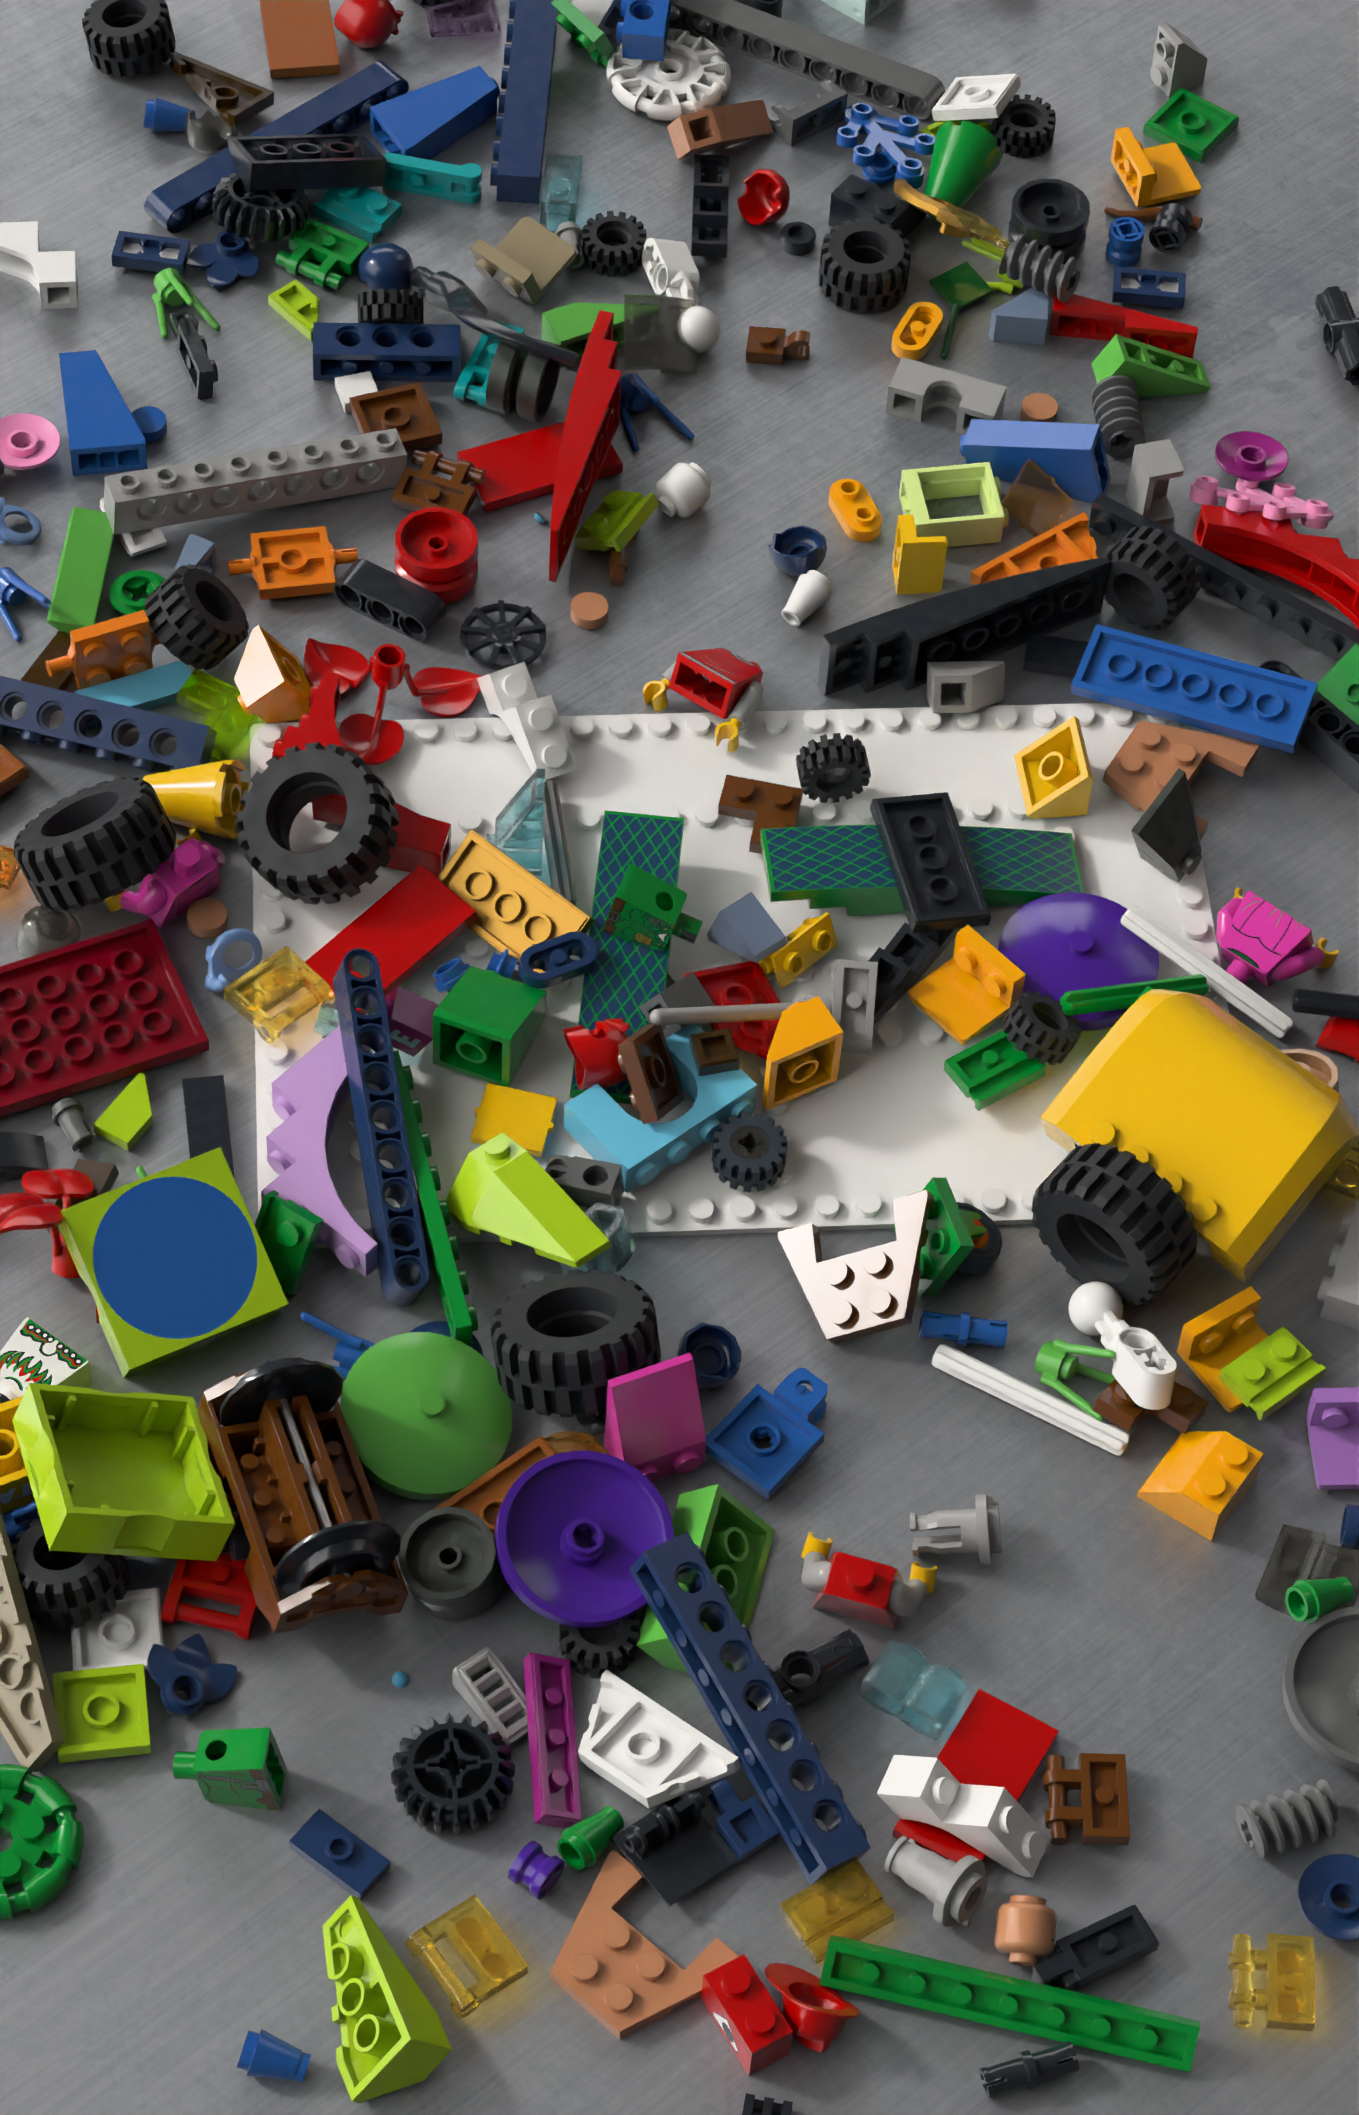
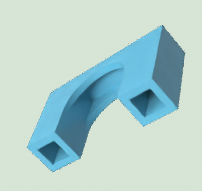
M688 1024L666 1038L680 1086L694 1103L692 1108L682 1117L665 1123L643 1124L641 1120L626 1113L599 1084L593 1085L565 1104L564 1129L594 1160L621 1165L624 1191L626 1193L639 1185L649 1184L657 1176L658 1172L672 1163L678 1164L689 1155L690 1151L702 1143L712 1142L715 1131H718V1126L722 1121L727 1124L728 1117L735 1115L739 1119L742 1112H748L750 1116L755 1109L757 1084L740 1067L739 1070L703 1076L698 1075L689 1045L691 1034L704 1032L697 1024Z

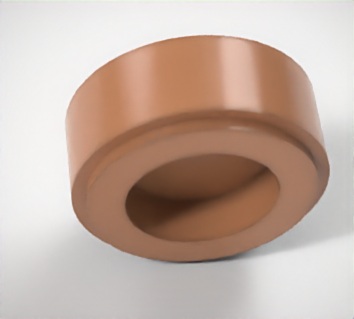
M1029 394L1022 401L1021 419L1031 422H1055L1058 404L1048 394Z
M595 592L580 593L571 601V620L575 625L583 629L599 628L608 619V602L602 595Z
M202 898L193 902L187 910L189 930L200 938H214L221 935L228 925L225 905L213 898Z

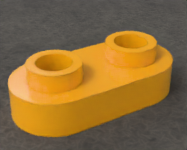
M930 302L912 304L893 332L892 352L900 359L905 357L918 360L924 357L941 330L942 310Z
M840 479L834 482L830 487L828 503L846 535L858 542H869L876 539L881 532L882 515L864 485L853 479Z

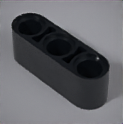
M365 559L356 560L333 588L336 598L344 606L416 641L426 639L447 613L446 604L434 592Z

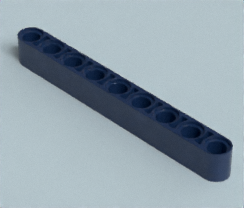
M378 61L246 137L348 134L370 121V107L406 94L409 84L384 62ZM229 147L153 190L145 201V212L170 233L180 232L213 213L212 201L217 184L221 182V178L229 177L230 173L238 174Z
M357 948L346 953L333 977V986L373 1239L377 1243L381 1289L389 1303L398 1307H406L416 1301L429 1280V1267L380 967L373 953L366 949ZM350 970L358 972L363 978L354 976ZM356 1008L365 1010L369 1015L359 1013ZM361 1045L372 1048L375 1053L365 1051ZM367 1083L377 1085L381 1091L371 1089ZM373 1121L383 1123L387 1130L378 1128ZM380 1159L390 1162L393 1165V1169L383 1166ZM386 1198L395 1200L400 1207L391 1206L386 1201ZM392 1237L402 1239L407 1247L397 1245L392 1240ZM398 1276L408 1278L413 1286L404 1285Z

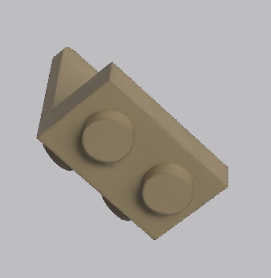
M530 217L521 218L496 248L481 238L470 248L477 261L475 267L482 275L488 279H495L510 294L516 297L520 296L532 305L538 301L576 257V250L573 245Z

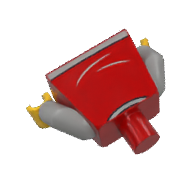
M723 648L679 652L676 661L661 675L663 678L661 681L654 680L644 685L643 696L645 704L647 705L652 701L654 711L658 712L667 707L668 698L666 691L672 689L720 718H729L730 722L720 723L716 727L715 735L717 747L723 739H729L728 752L732 753L739 747V728L747 725L760 704L763 695V686L760 684L763 672L756 662H748Z
M813 1532L808 1533L801 1553V1557L804 1559L801 1579L806 1589L817 1592L813 1605L815 1609L895 1630L899 1616L912 1615L921 1604L926 1593L934 1592L937 1566L923 1568L919 1567L920 1562H913L910 1579L905 1584L898 1569L890 1565L842 1552H835L827 1562L833 1539L828 1537L827 1541L814 1537Z

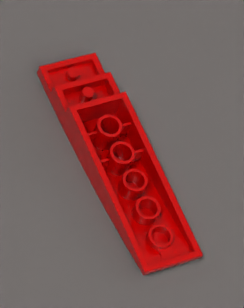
M599 310L582 356L560 443L550 525L549 581L556 582L619 425L622 371L617 370L618 342L613 341L614 313Z

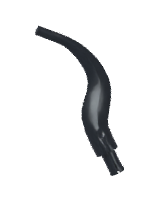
M421 266L415 267L412 270L410 283L424 291L426 299L431 304L444 311L452 312L469 327L516 348L571 367L574 366L578 353L524 335L486 317L488 314L486 307L475 293L456 276L446 271L434 273L428 268Z

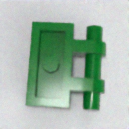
M554 0L551 4L559 14L555 20L571 35V40L578 47H584L591 53L590 57L599 66L603 64L607 68L608 61L615 48L604 32L569 0Z
M308 217V220L304 222V228L296 230L293 237L288 238L289 249L294 252L289 254L280 250L276 256V264L285 267L286 271L295 276L302 274L313 279L314 284L320 287L327 288L330 286L340 290L344 285L345 278L336 274L337 270L351 275L358 267L361 255L369 249V243ZM312 258L316 261L321 262L322 264L320 266H317L313 263L308 262V260Z

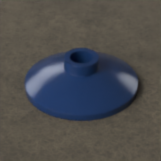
M1330 1854L1315 1860L1305 1869L1298 1884L1297 1900L1302 1915L1316 1931L1331 1939L1339 1941L1359 1940V1857L1353 1855ZM1343 1900L1349 1908H1339L1333 1901Z

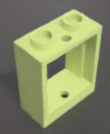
M990 462L902 470L899 499L903 514L914 516L917 537L946 536L948 547L1001 542L1003 527L1009 524V513L1007 505L1000 502L1001 483L998 476L993 477ZM979 495L984 513L983 515L930 519L925 500Z

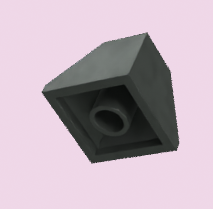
M1178 768L1131 830L1140 858L1178 883L1185 874H1192L1202 859L1194 799L1186 773Z

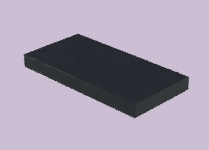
M948 792L872 799L870 810L912 933L960 929L967 925L970 927L989 926L991 914Z

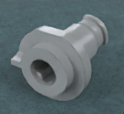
M975 1494V1508L937 1510L927 1515H916V1512H910L911 1531L961 1529V1534L913 1537V1556H919L921 1552H932L939 1555L979 1552L980 1565H992L991 1553H1002L998 1496Z
M901 1836L889 1851L884 1865L885 1871L888 1873L892 1871L895 1875L900 1876L906 1884L926 1895V1898L934 1903L932 1917L936 1922L945 1927H950L955 1923L968 1927L971 1924L972 1915L976 1912L986 1894L988 1880L984 1876L985 1864L972 1855H967L958 1862L952 1859L947 1860L933 1851L918 1846L914 1839L910 1838L908 1840L905 1836Z

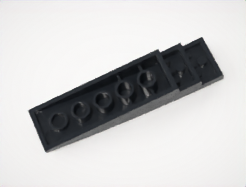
M1107 557L989 581L915 602L827 633L822 637L817 686L824 696L857 683L865 693L896 681H900L906 691L927 683V662L982 661L1027 643L1029 633L1047 635L1097 615L1102 610L1110 561Z

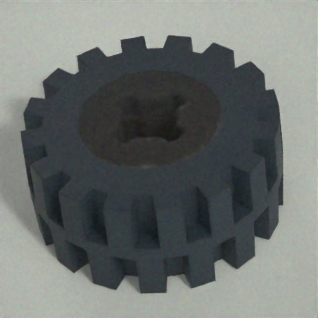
M742 1112L739 1119L732 1115L728 1117L727 1124L722 1121L713 1137L711 1161L713 1162L715 1174L719 1173V1180L723 1183L729 1180L730 1188L737 1190L738 1186H743V1192H751V1187H756L757 1191L765 1190L766 1183L773 1186L777 1181V1177L781 1178L786 1165L788 1141L787 1136H783V1128L780 1125L775 1127V1120L770 1117L766 1121L763 1120L762 1114L756 1112L754 1117H749L748 1112Z

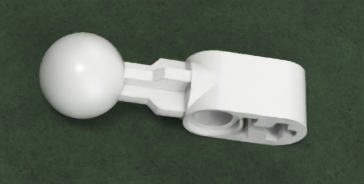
M657 238L647 239L642 250V264L654 292L657 295H664L667 301L672 303L675 312L679 313L674 324V335L678 344L683 349L693 353L708 351L719 339L720 323L717 316L711 310L698 306L700 301L697 295L699 272L686 243Z
M1095 1281L1088 1282L1077 1288L1070 1298L1068 1308L1069 1316L1074 1326L1084 1334L1101 1336L1103 1346L1107 1350H1113L1116 1353L1115 1358L1112 1359L1114 1361L1112 1374L1137 1405L1150 1410L1166 1408L1171 1401L1177 1366L1176 1361L1154 1334L1142 1328L1129 1327L1124 1320H1121L1123 1303L1120 1295L1113 1287L1106 1283Z

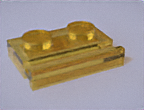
M858 1860L781 1902L779 1906L780 1914L803 1948H807L815 1965L825 1960L830 1935L858 1941L892 1922L894 1918V1911L891 1907L888 1908L883 1901V1895Z

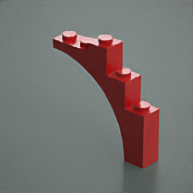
M1201 505L1193 534L1197 545L1226 560L1264 570L1312 591L1335 606L1359 629V559L1348 558V555L1344 554L1339 538L1298 534L1297 530L1293 528L1290 519H1268L1262 515L1263 511L1235 512L1222 506Z
M324 670L320 684L312 686L309 697V714H302L299 727L287 726L283 739H277L274 744L272 757L276 755L280 759L286 756V749L296 745L301 750H306L305 745L307 743L320 742L325 748L328 744H335L344 749L335 722L340 702V673ZM327 795L310 802L312 803L313 820L343 826L347 814L345 796ZM395 802L393 807L398 811L399 824L392 828L398 833V839L395 847L389 846L388 853L392 857L386 868L411 873L421 864L437 878L444 869L451 851V824L420 815Z

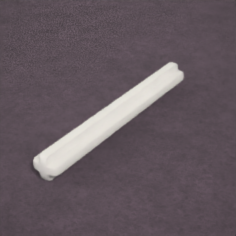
M1132 905L1122 916L1120 922L1125 928L1190 975H1204L1207 978L1210 990L1276 1038L1281 1039L1292 1026L1293 1020L1138 906Z
M940 1344L933 1355L932 1365L935 1368L1108 1452L1120 1456L1127 1448L1130 1440L1128 1432L1103 1420L1098 1421L1083 1410L946 1344Z

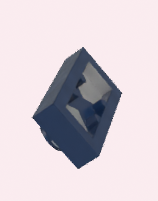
M119 231L111 255L112 266L152 272L174 268L183 276L187 265V258L191 251L190 240Z
M1114 267L1112 302L1183 309L1186 273Z

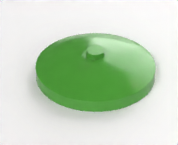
M409 1332L398 1334L376 1343L354 1363L344 1381L342 1394L338 1399L365 1475L387 1491L410 1499L432 1501L452 1497L498 1465L511 1435V1403L498 1382L497 1371L472 1347L442 1334Z

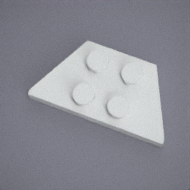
M607 1669L602 1674L598 1700L596 1704L592 1705L588 1718L589 1729L583 1734L578 1750L580 1762L647 1808L654 1807L685 1792H690L731 1775L740 1769L739 1757Z

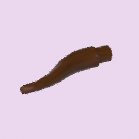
M1153 206L1139 210H1116L1106 207L1104 212L1117 218L1131 217L1138 221H1156L1157 215L1163 206ZM1192 214L1193 223L1190 229L1198 232L1203 218Z
M639 530L621 552H616L614 547L611 550L608 570L610 571L609 583L613 586L624 585L625 573L628 571L629 552Z

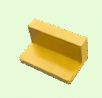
M898 515L892 561L896 595L939 593L942 591L948 547L947 537H917L913 515Z

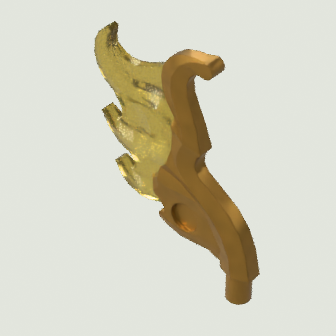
M904 178L895 180L893 191L913 207L936 217V220L941 223L940 233L953 237H972L984 240L1001 247L1002 251H1006L1011 244L1010 241L1001 236L1002 231L988 224V221L965 209L955 207L956 205L942 199L918 192Z

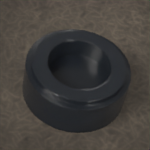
M791 222L781 229L780 246L786 253L794 256H803L813 251L816 241V232L813 227L803 222Z

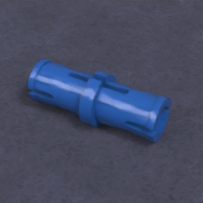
M922 1310L919 1323V1337L955 1341L957 1346L964 1347L967 1343L1004 1348L1008 1322L1005 1320L970 1317L968 1312H960V1315Z

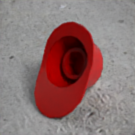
M772 1963L764 1970L766 1978L782 1993L781 2013L793 2030V2037L816 2052H825L831 2042L841 2034L847 2019L856 2018L860 2015L858 2008L843 2000L832 1988L819 1985L821 1979L803 1969L789 1964Z

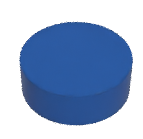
M144 406L131 413L145 437V442L157 441L166 434V415L159 408Z

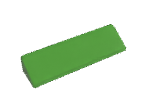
M74 507L71 510L46 621L47 624L69 635L72 630L95 624L114 538L106 512L81 507Z

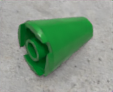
M951 120L942 124L936 133L925 194L956 205L955 207L962 209L1000 165L1003 150L1002 148L1000 151L995 146L997 139L985 128L963 120L960 125H951L953 121Z

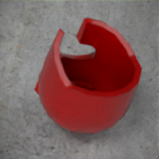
M345 0L335 15L334 26L356 46L371 49L384 44L391 34H398V24L401 22L404 12L395 10L389 0Z
M623 1018L596 1022V1029L593 1030L584 1029L583 1025L562 1030L566 1044L575 1059V1076L579 1090L589 1089L595 1084H599L602 1088L615 1086L628 1077L627 1074L623 1073L618 1062V1044L629 1037L626 1030L630 1029L629 1024L625 1023Z

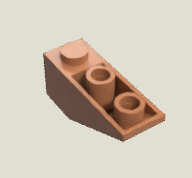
M763 99L711 107L682 115L667 126L678 160L774 133Z

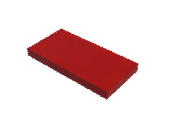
M565 421L457 452V462L463 459L473 462L476 468L486 470V478L482 485L469 482L470 486L475 488L476 497L485 512L553 493ZM612 443L597 480L623 472V462Z
M420 864L302 964L303 972L335 999L333 977L346 953L352 949H366L373 953L378 960L384 997H386L477 919L476 911ZM350 970L354 976L363 978L358 972ZM356 1008V1010L363 1015L367 1013L365 1010L361 1008Z
M978 1689L937 1758L960 1784L1005 1787L1019 1803L1055 1743L1059 1730ZM899 1819L893 1829L892 1836L896 1839H899L901 1836L907 1837L908 1840L912 1838L918 1846L933 1851L947 1860L952 1859L958 1862L963 1857L972 1855L984 1862L987 1857L955 1835L927 1823Z

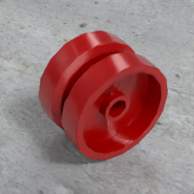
M428 507L412 512L400 521L395 531V574L434 592L445 604L460 600L473 590L478 579L477 529L469 518L456 510L444 507Z

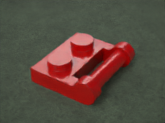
M220 1553L217 1561L178 1559L163 1604L161 1621L176 1624L178 1620L235 1633V1638L249 1641L259 1608L244 1569L247 1559L232 1561L229 1554ZM184 1594L242 1608L240 1614L235 1615L182 1603Z

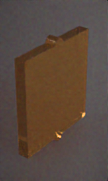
M1029 459L1023 465L1002 500L1001 505L1019 522L1020 528H1025L1035 538L1056 527L1073 500L1054 482L1055 480L1052 476L1045 474Z

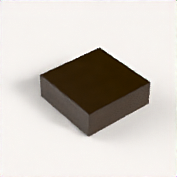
M730 1028L690 1035L689 1045L699 1076L739 1070L740 1060Z

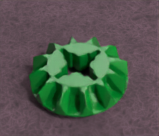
M135 570L120 575L114 580L109 589V601L112 604L113 611L121 612L123 616L141 610L146 611L144 605L147 599L141 598L139 601L134 602L133 596L139 597L146 592L148 597L165 579L157 573L147 570Z

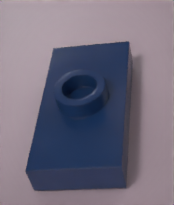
M320 1808L289 1840V1848L348 1893L358 1897L360 1901L390 1869V1861Z

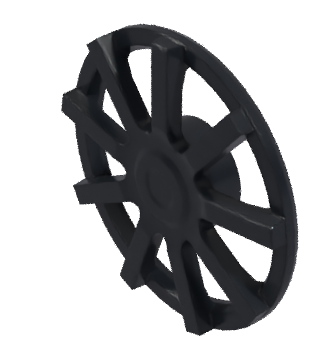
M498 600V603L472 609V613L461 625L460 641L463 650L470 659L488 669L502 670L525 662L527 666L535 661L544 650L546 627L529 606L524 608L519 605L505 603L504 600ZM498 611L499 622H494L486 614ZM505 611L517 613L518 615L512 621L507 622ZM525 618L529 619L534 624L532 626L517 628V626ZM479 619L489 628L471 627V625ZM538 633L540 638L539 644L520 636ZM467 635L487 637L470 646L467 642ZM518 645L532 650L534 653L522 661L516 648ZM486 646H489L492 650L488 662L477 657L475 652ZM509 653L514 664L506 665L496 664L499 654Z

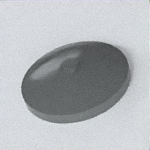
M1354 1606L1325 1614L1308 1625L1300 1633L1291 1647L1283 1670L1282 1695L1288 1717L1300 1737L1326 1760L1359 1773V1606Z

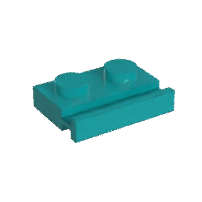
M368 187L330 188L323 195V200L320 203L316 202L314 204V215L373 244L375 237L378 234L382 235L402 215V204Z

